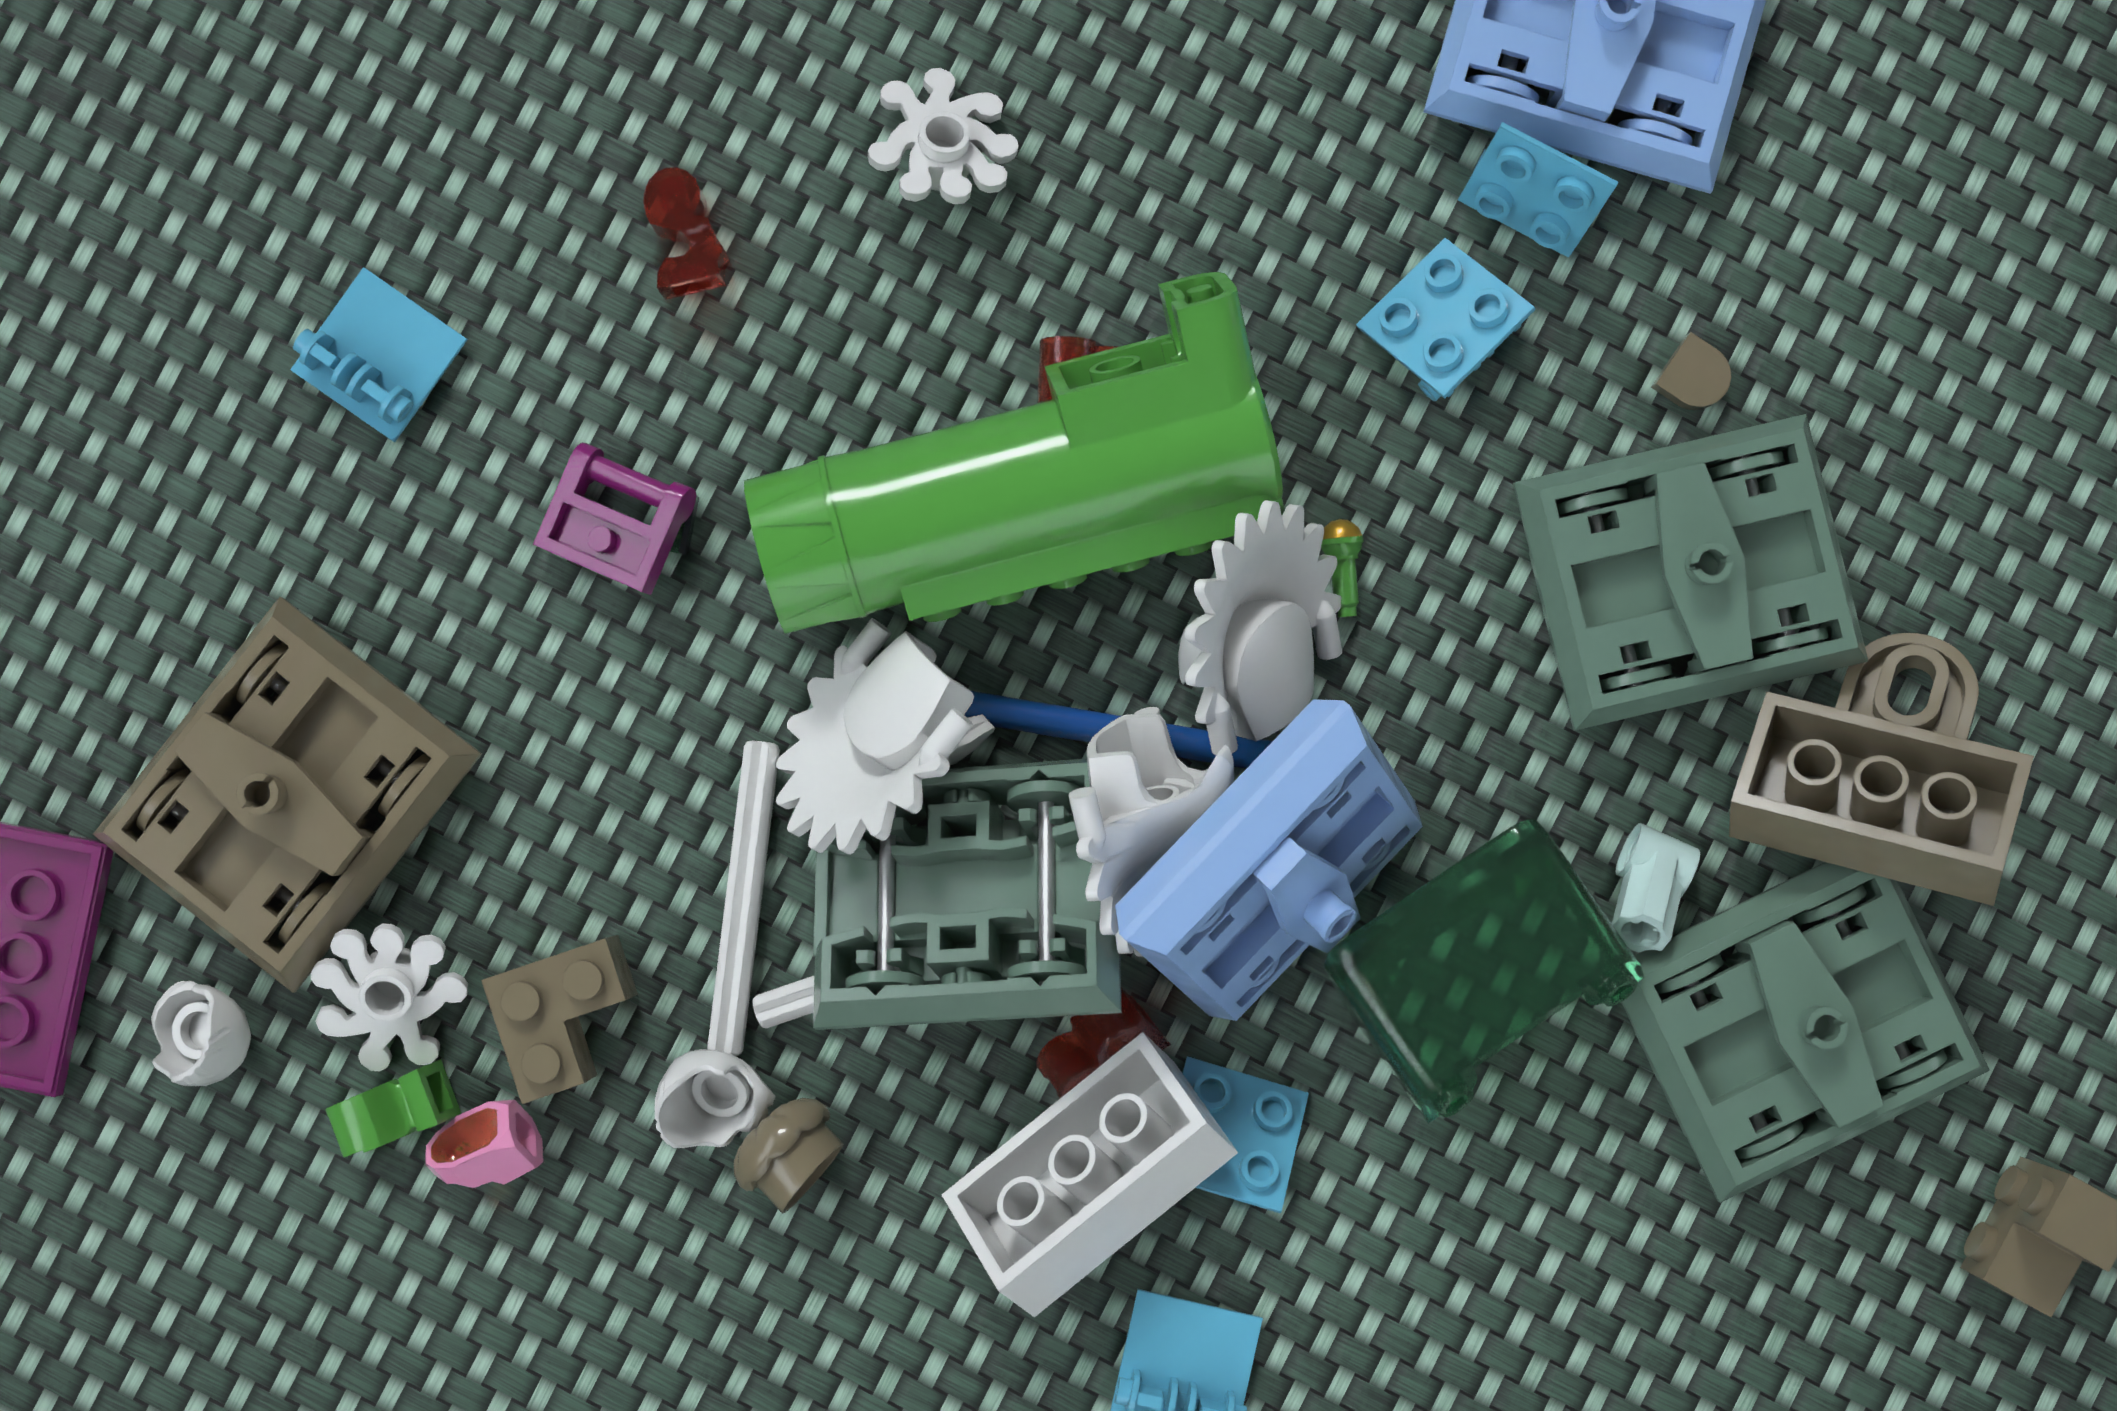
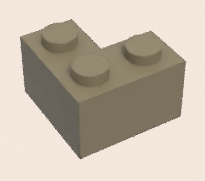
M619 935L604 938L481 980L521 1103L525 1104L584 1084L597 1076L578 1016L638 995Z
M2020 1156L2016 1166H2010L2000 1177L1994 1192L1997 1201L1986 1221L1977 1224L1970 1232L1964 1246L1966 1258L1960 1267L2023 1304L2052 1318L2082 1261L2107 1272L2113 1266L2117 1258V1200L2071 1174Z

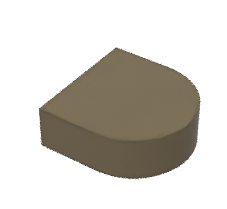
M1690 332L1684 337L1651 388L1684 409H1705L1718 402L1726 394L1731 382L1730 365L1719 350Z

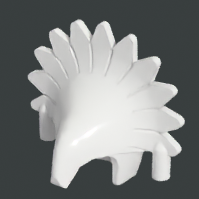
M1265 500L1260 507L1257 522L1252 514L1238 513L1235 519L1234 545L1231 542L1216 540L1212 545L1216 578L1198 579L1194 584V593L1205 614L1194 619L1183 630L1178 652L1179 676L1183 685L1186 683L1189 686L1204 687L1195 719L1198 723L1206 724L1211 750L1214 755L1218 754L1224 744L1229 747L1231 753H1234L1238 749L1236 736L1254 741L1270 736L1291 723L1309 704L1314 690V650L1311 628L1313 629L1317 656L1320 659L1330 660L1342 654L1336 613L1341 608V596L1325 592L1337 567V558L1330 555L1319 556L1324 536V527L1321 524L1310 523L1304 528L1303 506L1289 504L1282 515L1278 502Z
M873 618L870 619L849 648L841 645L835 651L834 679L815 677L809 681L807 690L813 708L793 715L788 720L787 728L799 741L783 753L776 762L778 769L787 774H792L776 797V803L785 809L795 808L787 830L800 837L811 829L808 846L818 853L824 852L836 838L838 849L851 855L857 849L866 828L870 835L881 841L886 840L891 832L896 806L913 814L921 810L923 805L922 779L944 776L948 772L950 765L956 764L973 752L995 730V727L983 714L968 718L964 716L973 702V693L947 676L935 665L934 662L937 655L934 650L907 631L887 646L868 666L869 662L892 634L883 624Z
M1147 707L1136 711L1134 714L1123 715L1095 734L1087 746L1090 787L1073 790L1068 795L1079 838L1076 846L1077 856L1092 863L1085 890L1087 901H1101L1100 932L1102 935L1116 936V947L1119 954H1131L1134 951L1137 957L1143 956L1119 934L1115 905L1234 782L1233 756L1229 747L1225 744L1218 752L1209 769L1201 771L1188 768L1175 754L1166 722L1161 716L1158 707Z

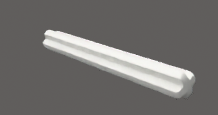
M753 740L747 741L743 750L707 1045L708 1050L721 1051L733 1056H739L744 1049L778 769L776 762L780 752L778 745L774 743Z

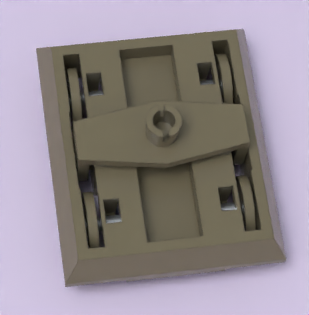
M279 597L93 835L288 990L295 993L310 975L314 965L331 948L330 945L335 933L346 929L482 753L433 716L425 707L341 641L335 639L286 599ZM274 691L277 693L275 697H270ZM419 748L425 754L414 761L413 754ZM373 769L381 775L377 779L367 778ZM385 794L379 805L378 812L386 819L375 832L372 828L379 818L369 810L380 796ZM174 818L178 820L176 823H170ZM322 871L331 876L342 875L336 883L328 879L315 887L317 883L314 881ZM277 899H279V900L281 901V903L278 904V905H275L276 902H277ZM286 920V922L284 923L283 927L279 932V935L275 934V930L279 927L282 921Z

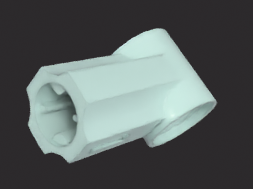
M1638 823L1633 828L1623 845L1615 870L1616 875L1622 877L1623 880L1611 929L1617 933L1620 945L1640 953L1645 950L1662 951L1672 938L1680 898L1689 887L1700 860V850L1642 823Z

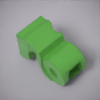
M442 1060L418 1068L399 1077L398 1080H391L325 1109L343 1157L363 1151V1153L409 1135L415 1132L416 1129L419 1132L462 1114Z

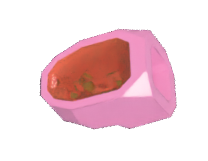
M516 1100L488 1101L456 1116L435 1133L426 1145L425 1165L435 1176L446 1184H458L471 1188L492 1181L505 1185L543 1163L542 1137L533 1118Z

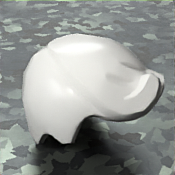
M193 981L177 982L157 1001L151 1016L152 1027L161 1046V1052L153 1059L152 1063L157 1070L168 1076L173 1083L183 1086H207L219 1082L241 1066L246 1057L251 1040V1031L245 1012L232 998L214 987L197 984Z
M699 1049L689 1051L672 1062L658 1085L655 1097L656 1129L661 1133L660 1137L666 1144L673 1148L694 1146L724 1147L733 1140L739 1131L750 1132L756 1129L759 1123L768 1117L769 1111L767 1107L773 1105L776 1096L753 1067L742 1059L716 1050Z

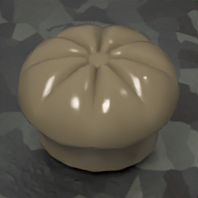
M800 1098L782 1104L772 1111L769 1117H766L759 1123L757 1129H753L745 1137L738 1148L733 1163L734 1177L739 1186L745 1191H753L755 1188H759L782 1214L793 1207L826 1171L844 1145L825 1124V1122L830 1120L828 1107L816 1099Z

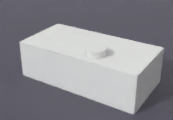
M1141 1032L945 1191L942 1197L997 1290L1033 1317H1036L1238 1154V1151L1175 1062L1144 1032Z

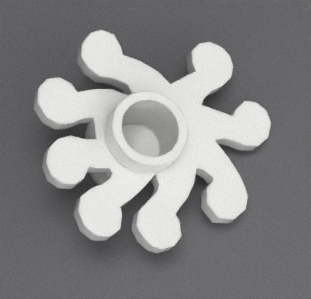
M932 68L925 73L923 87L930 94L925 104L915 97L913 90L907 83L890 81L883 86L880 92L881 105L888 110H900L906 121L898 125L890 134L887 142L871 144L867 157L872 167L886 172L894 170L900 164L905 151L912 149L909 157V172L904 174L899 181V192L905 200L914 202L923 200L931 193L932 189L940 191L941 197L946 202L964 204L971 195L972 184L966 178L969 173L973 177L978 189L983 192H999L1006 186L1008 173L1003 166L998 164L1008 163L1015 159L1019 147L1017 139L1011 134L996 135L986 125L971 118L976 116L980 121L992 123L1001 119L1003 103L997 95L989 92L976 93L949 102L954 93L955 78L951 72L942 68ZM978 148H980L991 161L996 162L998 164L988 163V161L986 160L984 155L979 151Z
M383 923L374 929L370 941L377 951L369 956L363 934L354 929H343L335 933L330 945L332 953L340 958L347 959L357 983L350 978L343 963L335 958H325L318 961L311 971V980L317 987L332 989L338 1000L354 1013L347 1015L343 1008L335 1004L321 1007L315 1021L319 1031L327 1036L334 1037L353 1036L370 1032V1036L362 1044L358 1055L361 1065L370 1071H382L389 1066L392 1054L387 1044L396 1034L401 1037L405 1053L410 1061L417 1065L431 1064L438 1058L440 1043L437 1038L422 1035L419 1020L431 1016L445 1002H462L468 993V982L462 975L455 972L442 974L437 977L431 988L420 992L426 984L431 965L437 964L444 957L446 946L441 938L432 934L420 936L413 942L410 950L404 948L405 936L401 929L393 924Z

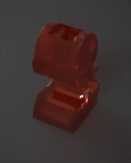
M678 167L665 168L656 172L647 183L643 199L649 223L658 236L689 244V250L685 255L664 259L657 272L658 291L665 300L726 286L725 271L730 263V258L719 242L709 219L705 217L707 212L706 199L696 179L688 171Z
M1121 987V1013L1072 1016L1070 1018L1072 1031L1056 1036L1041 1049L1037 1057V1067L1044 1078L1048 1079L1053 1085L1060 1099L1141 1032H1144L1161 1050L1170 1046L1171 1043L1144 1008Z

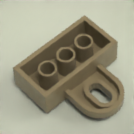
M1898 633L1879 638L1865 646L1869 662L1848 666L1835 708L1766 691L1731 799L1729 837L1994 906L2034 756L1968 740L1976 711L1979 687L1973 667L1959 650L1941 639L1919 633ZM1905 669H1921L1928 673L1933 680L1927 706L1923 711L1915 715H1902L1895 712L1888 703L1895 677Z

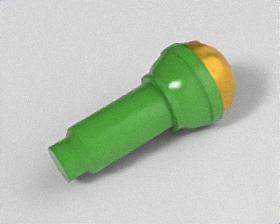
M1342 519L1331 521L1324 527L1321 549L1324 555L1336 556L1337 567L1331 577L1333 594L1341 596V608L1338 611V617L1357 616L1356 606L1359 603L1355 559L1358 558L1364 541L1359 527L1348 520Z

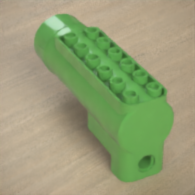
M1222 272L1201 273L1158 284L1169 334L1044 366L1053 400L862 450L827 457L822 455L818 457V460L804 465L744 480L747 510L759 560L776 615L784 633L787 634L829 622L859 617L865 618L868 617V614L905 603L909 621L921 617L926 622L943 621L956 616L961 612V607L983 601L993 606L1004 605L1020 599L1024 595L1025 590L1048 584L1053 589L1069 588L1084 582L1087 579V574L1112 568L1114 572H1130L1149 564V558L1175 552L1179 556H1190L1202 553L1212 547V541L1234 536L1235 519L1238 513L1252 514L1257 522L1260 507L1265 500L1278 502L1281 514L1283 515L1285 511L1282 499L1283 485L1277 447L1265 400L1254 370L1236 285Z

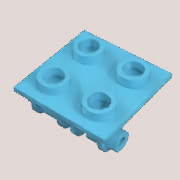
M1502 122L1488 148L1484 149L1473 174L1460 194L1458 201L1477 210L1483 216L1497 220L1526 235L1539 245L1553 249L1569 258L1616 188L1618 181Z
M1444 238L1356 326L1421 379L1418 383L1419 388L1431 400L1437 401L1441 396L1444 399L1450 397L1454 393V389L1468 375L1476 371L1481 366V363L1486 358H1490L1494 354V350L1513 331L1516 332L1521 327V324L1535 311V307L1452 242Z
M363 267L317 333L305 329L297 337L293 350L299 353L300 357L290 370L384 436L396 442L468 339Z
M1187 1056L1182 1072L1238 1151V1154L1195 1188L1281 1213L1309 1093Z
M1137 1289L1110 1411H1246L1247 1407L1244 1406L1263 1318Z

